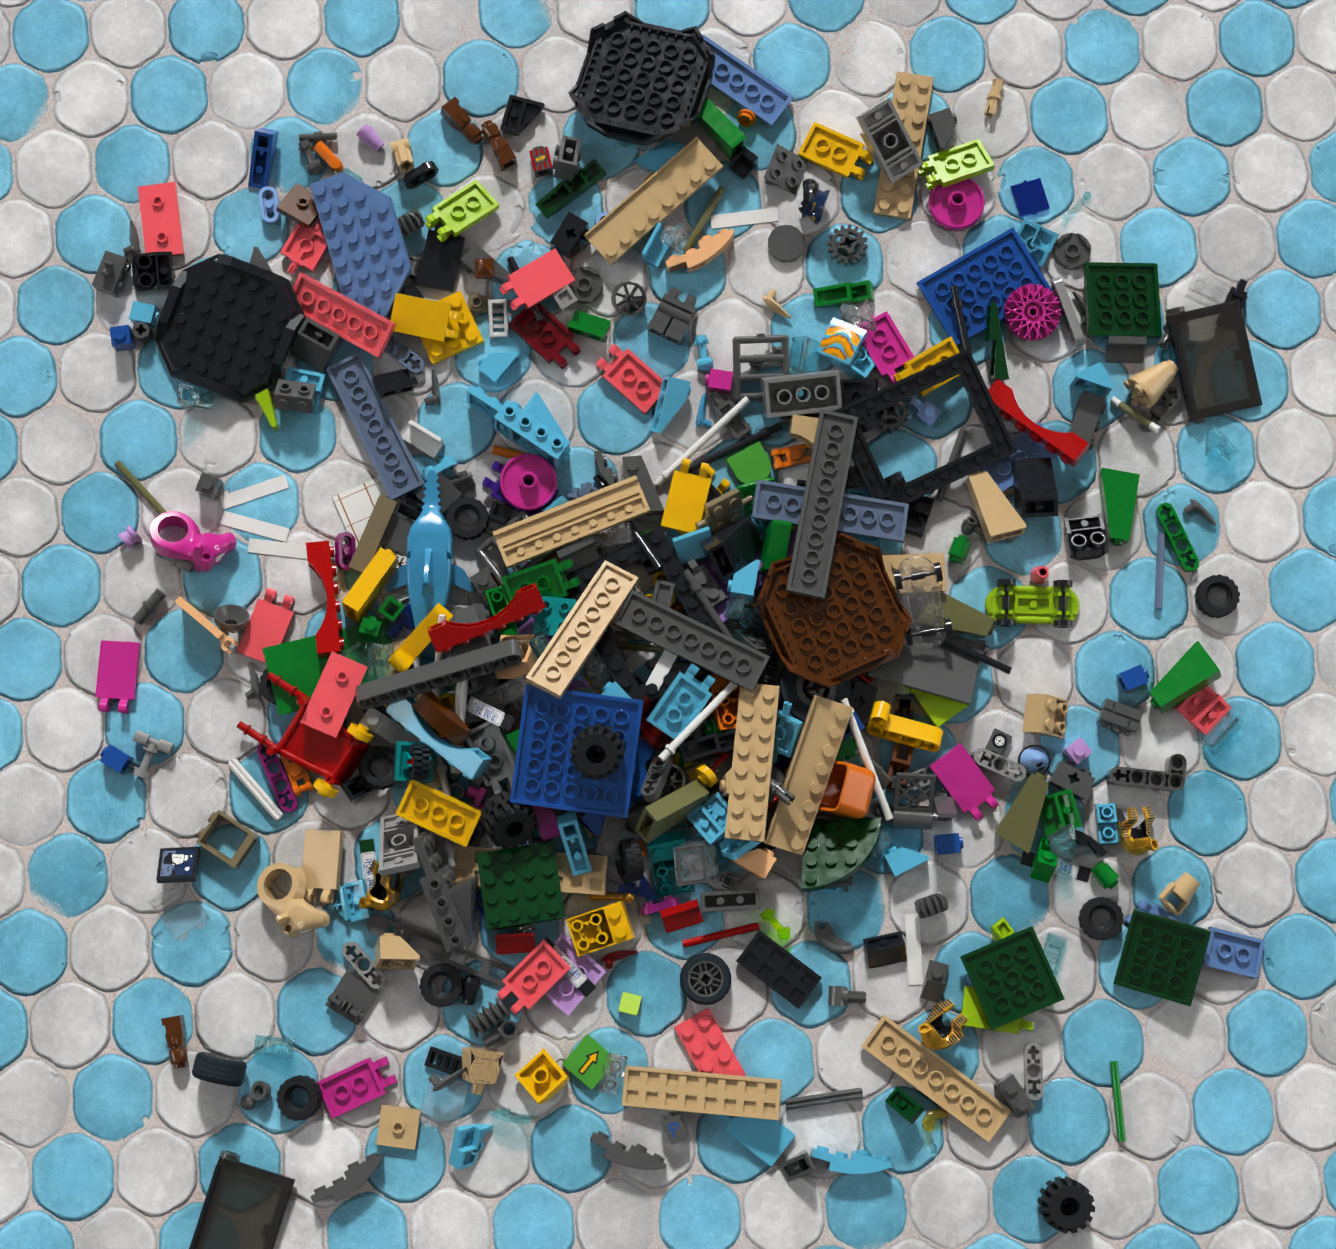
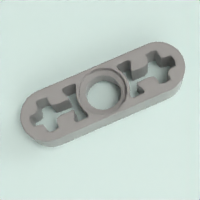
M979 748L972 754V759L976 765L1011 781L1019 782L1026 777L1024 766L988 749ZM984 752V757L991 759L990 766H987L989 762L986 760L980 762L977 754ZM998 759L1004 762V768L1001 771L996 770L994 767V763ZM1008 767L1012 770H1017L1019 768V773H1021V776H1017L1015 778L1014 773L1007 771Z
M356 942L344 944L342 954L372 988H382L386 984V976L381 969H376L373 972L375 976L382 977L380 979L381 984H373L374 978L371 975L367 978L365 974L372 971L374 961ZM348 946H355L356 949L354 951L357 955H360V953L363 954V956L359 957L355 963L353 962V959H355L356 957L353 954H347V952L349 951L347 948ZM363 959L368 960L370 963V967L366 971H362L359 968V962Z
M1030 1042L1023 1049L1024 1091L1030 1100L1036 1101L1043 1096L1042 1048L1039 1044ZM1031 1046L1038 1050V1053L1034 1054V1060H1038V1063L1027 1062L1028 1059L1032 1060V1055L1028 1053ZM1030 1066L1038 1068L1039 1073L1036 1077L1029 1076L1028 1069ZM1028 1079L1033 1081L1039 1080V1084L1035 1083V1089L1039 1090L1035 1097L1029 1093V1090L1032 1089V1083H1028Z

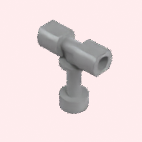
M137 730L133 741L144 745L143 749L146 750L140 768L135 767L133 774L148 779L150 772L147 769L153 754H158L161 751L171 755L175 744L163 739H154L151 735Z

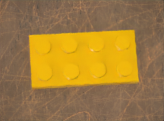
M411 780L395 815L467 847L481 817V810L424 783Z

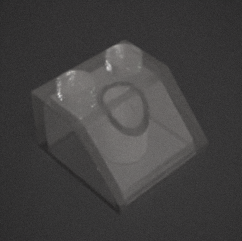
M695 837L673 848L676 886L707 883L719 877L716 843L710 845L705 838Z

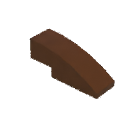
M433 692L422 693L413 706L433 728L458 746H462L472 733L451 706L443 705Z
M894 742L887 771L891 779L892 776H896V772L908 773L914 747ZM900 778V785L905 788L907 779ZM891 781L885 788L895 791V788L891 787Z

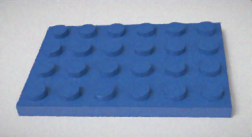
M1014 228L1007 230L916 283L948 337L951 336L956 346L962 343L955 310L952 309L951 301L953 300L950 286L957 285L960 299L963 301L964 307L962 310L968 339L985 330L987 303L996 302L1000 322L1004 319L1006 300L1017 288L1031 283L1032 285H1044V288H1049V291H1052Z

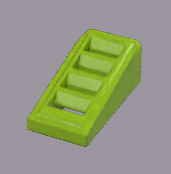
M265 389L256 394L255 398L272 429L276 432L279 430L272 395L268 389Z

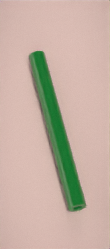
M1110 1061L1118 1141L1121 1142L1126 1141L1119 1068L1118 1061Z

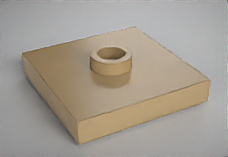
M382 1104L376 1145L416 1150L421 1109Z

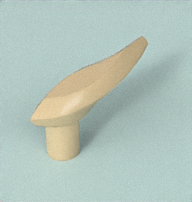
M770 289L767 296H762L763 301L771 310L791 319V316L779 303L773 300L776 295L775 290Z

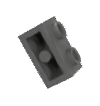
M562 136L561 144L556 145L554 153L557 158L554 157L552 169H555L554 177L572 181L574 174H578L580 164L577 161L580 162L582 150H579L581 139Z
M278 379L274 392V408L312 413L317 398L316 384Z

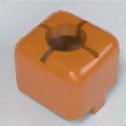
M835 761L818 810L848 818L860 819L866 816L876 780L874 772L848 762Z

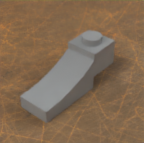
M374 708L368 709L360 721L361 724L395 746L396 741L419 742L417 736L408 733L402 726Z

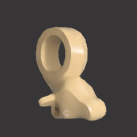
M276 863L266 867L260 874L257 882V892L263 903L277 916L275 921L281 925L282 932L286 936L296 938L302 934L311 933L317 928L327 927L330 924V915L323 910H317L304 900L306 877L302 868H295L284 863ZM288 872L292 878L291 890L287 896L276 900L272 893L273 882L280 874Z

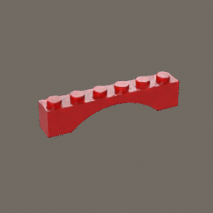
M999 379L988 389L1004 421H1010L1018 431L1030 435V439L1035 443L1040 442L1049 453L1058 455L1060 460L1066 465L1070 464L1075 467L1089 450V443L1074 432L1051 431L1031 421L1019 408L1013 389Z
M329 540L306 543L308 565L322 581L327 595L325 618L315 635L318 658L330 657L331 652L341 655V650L345 648L344 639L339 637V631H343L342 620L337 619V613L341 611L340 602L335 600V594H339L338 583L333 581V576H337L336 565H332L331 558H335L334 546H330Z
M535 582L518 589L513 599L503 610L486 620L474 623H455L444 620L427 627V631L436 652L446 653L453 649L452 646L460 644V646L465 645L476 636L481 638L488 635V631L493 629L501 630L507 626L506 624L512 621L514 623L520 622L525 619L524 616L531 613L532 615H537L546 607Z

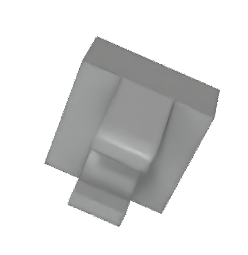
M568 285L552 294L562 312L578 302V299Z

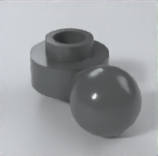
M264 1081L255 1082L251 1087V1095H244L241 1098V1108L247 1111L252 1110L255 1107L256 1101H266L271 1095L269 1083Z

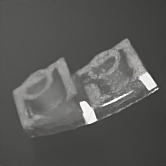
M608 1053L603 1066V1075L598 1086V1092L618 1095L627 1064V1056Z

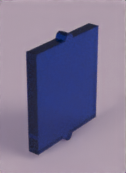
M1040 178L1031 181L1024 180L1023 183L1010 187L1020 217L1031 214L1036 215L1038 212L1050 209Z

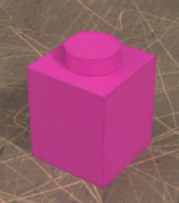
M711 369L710 374H706L705 385H708V391L715 392L717 390L718 393L730 395L733 372Z

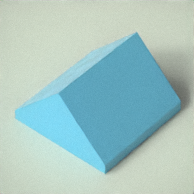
M1102 362L1078 372L1069 385L1105 398L1113 388V384Z
M709 526L672 538L674 552L681 564L687 563L692 559L696 560L705 557L700 542L712 536Z

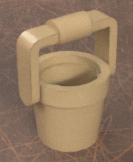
M1184 872L1175 882H1170L1160 893L1158 899L1169 913L1179 916L1190 904L1191 898L1200 886V883L1190 874ZM1170 893L1182 901L1176 909L1168 900H1165Z

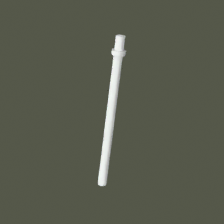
M745 396L666 471L663 470L661 472L662 475L654 481L658 487L666 480L669 481L674 470H678L681 467L683 458L690 459L751 401Z
M730 682L670 745L667 744L665 746V750L658 758L664 762L670 755H674L676 753L675 750L738 685Z
M847 698L840 700L842 704L850 706ZM853 709L848 721L866 769L874 772L876 776L874 791L886 820L892 819L891 810L857 725Z

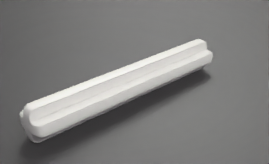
M234 758L229 761L228 767L273 819L277 821L282 818L283 812L238 760Z

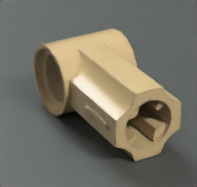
M405 138L390 142L399 171L404 173L412 171L415 166L411 155L413 153L409 139Z

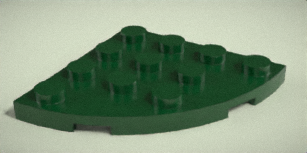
M882 819L814 820L802 855V892L825 889L826 886L838 881L840 883L856 873L872 855V850L880 837Z

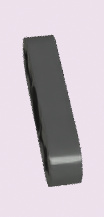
M1174 386L1167 388L1155 405L1147 410L1143 416L1148 419L1153 416L1152 422L1158 425L1181 399L1182 393L1180 389ZM1174 392L1176 394L1175 398L1171 399L1169 403L1165 402L1171 393ZM1162 405L1165 408L1164 414L1156 413L1155 406ZM1138 422V427L1141 431H1152L1140 422Z

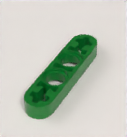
M1169 503L1160 504L1155 514L1183 571L1193 572L1199 566V559L1173 506ZM1162 507L1165 510H1169L1167 516L1169 519L1173 517L1174 520H1170L1168 523L1165 524L1164 521L1167 520V517L1165 514L1162 515L1160 513L1163 510ZM1170 524H1175L1178 527L1176 534H1171L1168 531ZM1178 541H1183L1186 544L1185 551L1177 549L1176 544ZM1188 551L1190 552V554L1187 555L1188 560L1194 561L1192 568L1190 566L1185 565V563L1187 562L1186 556L1183 558L1181 557V555L1186 554Z

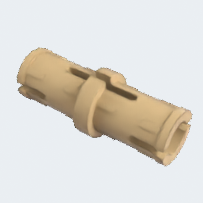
M994 78L992 81L984 115L987 117H996L997 107L1002 99L1001 92L1004 85V80L997 78L996 81V78Z

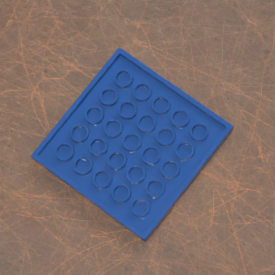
M526 684L510 803L628 818L644 700L566 690L562 697L558 699L534 685ZM596 724H602V727L609 725L612 727L611 730L613 732L617 730L620 734V740L623 739L624 741L623 749H625L623 760L615 773H611L605 779L600 777L599 780H593L592 776H589L588 779L583 777L584 773L582 771L578 773L575 770L577 766L571 762L572 754H570L572 743L580 731L589 725L595 726ZM598 746L595 749L598 752V754H600L603 751L600 750Z

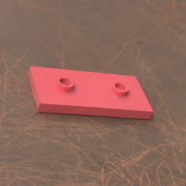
M168 182L139 186L138 194L145 253L172 251V257L185 255L176 183Z
M331 652L300 723L336 738L356 695L355 689L360 685L368 667L335 652Z

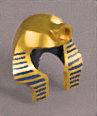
M1150 806L1142 807L1145 819L1135 828H1132V826L1138 822L1136 808L1127 809L1128 820L1125 819L1120 808L1116 809L1119 842L1121 847L1129 854L1137 856L1143 855L1149 850H1158V842L1150 837L1151 826L1155 819Z
M373 860L368 868L373 874V886L367 890L366 897L360 898V908L372 907L378 911L390 910L400 899L407 871L396 873L393 879H391L390 875L381 876L378 871L379 863L377 860Z
M949 999L935 1004L925 1023L918 1027L923 1043L932 1050L949 1048L959 1042L964 1036L962 1031L966 1026L963 1025L968 1020L962 1013L951 1021L950 1026L943 1024V1014L955 1007Z

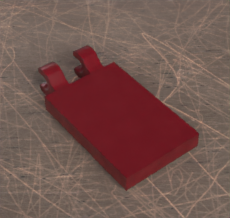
M537 303L544 317V321L541 323L537 322L531 308L527 309L525 307L508 324L509 328L546 362L550 364L554 360L563 370L568 363L559 353L565 347L575 356L581 352L580 347L572 341L575 335L540 303Z

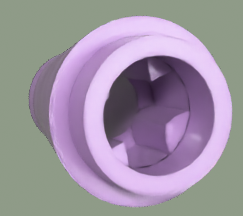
M367 124L356 134L359 137L358 140L377 152L385 144L374 129Z

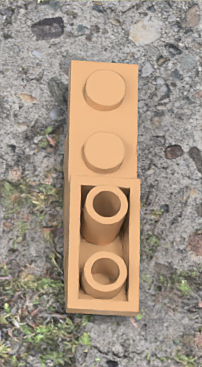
M726 228L720 230L716 235L703 236L698 241L697 250L692 248L683 255L670 256L665 261L667 272L670 273L686 267L687 272L690 273L705 266L721 254L734 238V230Z

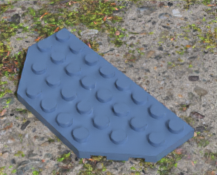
M345 172L311 183V191L341 294L387 318L394 304L395 294L401 293L404 287L403 284L412 271L392 198Z

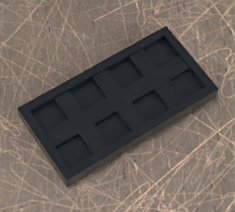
M760 930L736 960L737 963L798 1009L822 978Z

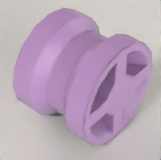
M130 525L126 527L124 533L118 534L119 538L130 549L134 547V543L142 540Z

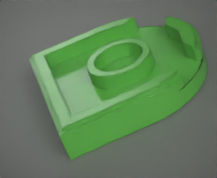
M760 441L726 459L736 479L743 484L757 481V479H766L770 474L771 462Z

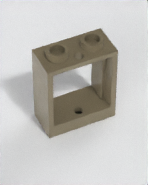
M218 810L210 815L207 827L199 831L196 843L233 868L238 869L260 836ZM222 818L247 834V837L232 859L207 843V840Z

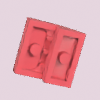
M1206 686L1177 704L1175 709L1202 734L1207 735L1227 714L1231 707L1219 694H1216L1209 686Z

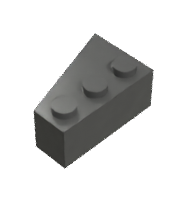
M642 456L622 457L624 480L636 475L651 512L642 516L663 515L664 508Z

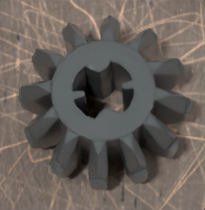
M418 209L410 210L397 217L403 237L419 230L425 224L423 216Z
M943 892L920 898L914 902L919 918L930 917L947 911L949 908L947 898Z

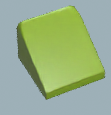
M623 992L618 1011L637 1016L642 996Z

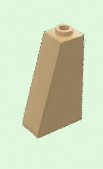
M976 471L968 475L965 484L987 544L1023 535L1027 528L1025 522L988 472Z

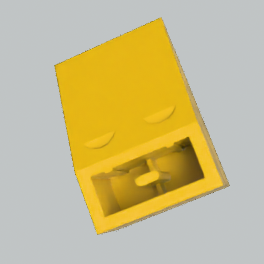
M619 901L566 919L578 957L636 938L625 901Z

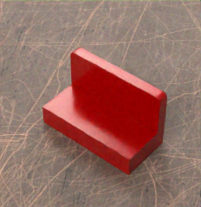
M697 899L660 910L666 933L703 922Z
M534 932L495 935L496 955L530 953L536 947Z

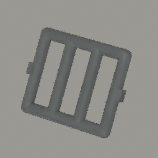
M758 333L756 336H736L733 338L734 399L741 401L746 396L750 401L758 400V402H763L762 392L741 393V382L761 381V378L789 375V337L787 335H765L764 333ZM781 342V354L740 355V344ZM782 361V373L741 374V363Z
M521 511L503 527L530 516L526 511ZM492 535L478 546L475 552L486 565L490 575H494L501 586H504L501 579L503 577L502 573L484 552L492 545L500 552L495 537ZM554 551L531 559L523 568L518 564L513 566L512 569L517 572L540 564Z

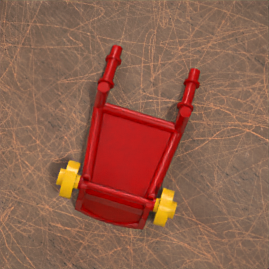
M270 672L267 679L273 682L274 686L278 685L290 693L289 696L296 697L297 704L301 705L300 709L278 744L269 740L267 735H261L252 729L251 725H246L242 721L238 723L237 728L243 731L244 735H249L258 741L260 746H266V753L268 755L278 754L325 777L324 779L326 780L317 778L313 787L318 790L317 793L322 797L335 798L339 790L333 785H342L351 778L359 766L360 759L368 750L369 742L373 735L369 732V728L361 723L358 725L351 723L348 729L342 725L336 738L301 724L300 721L311 698L299 691L297 686L293 687L284 681L282 676H277Z

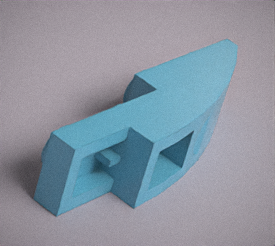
M818 1145L817 1148L812 1147L810 1154L811 1157L828 1161L827 1169L839 1173H874L891 1168L892 1163L888 1161V1157L879 1154L876 1157L869 1156L868 1151L858 1149L857 1152L852 1151L851 1157L847 1158V1153L837 1151L836 1154L828 1152L829 1148Z

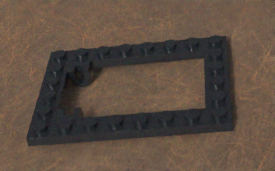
M969 349L833 411L858 417L851 458L870 498L910 503L1017 453ZM959 375L991 444L907 483L901 471L883 479L863 436V433L880 426L874 414Z
M660 526L644 534L642 537L663 565L662 571L668 582L676 584L674 593L688 617L720 632L697 595L690 590V585L682 574L685 570ZM633 540L566 576L567 580L578 577L581 583L576 587L567 589L569 593L567 598L578 601L605 560L621 569L641 560L649 576L658 571L652 566L653 564H651V561L637 541ZM606 629L595 646L613 681L617 682L632 699L644 700L643 707L658 700L657 693L667 689L679 672L685 675L691 665V662L685 661L670 669L668 674L664 676L663 683L658 690L657 685L654 683L648 685L644 683L640 686L637 684L608 629ZM697 666L700 669L694 678L697 679L709 671Z

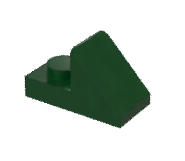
M898 1086L885 1100L887 1104L912 1125L925 1110Z

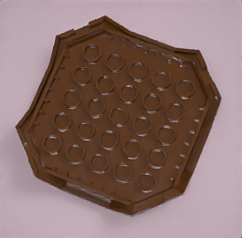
M844 533L837 535L824 600L785 592L792 556L771 563L757 599L762 623L777 656L789 673L829 688L899 657L913 618L903 607L885 570L879 547L863 543Z

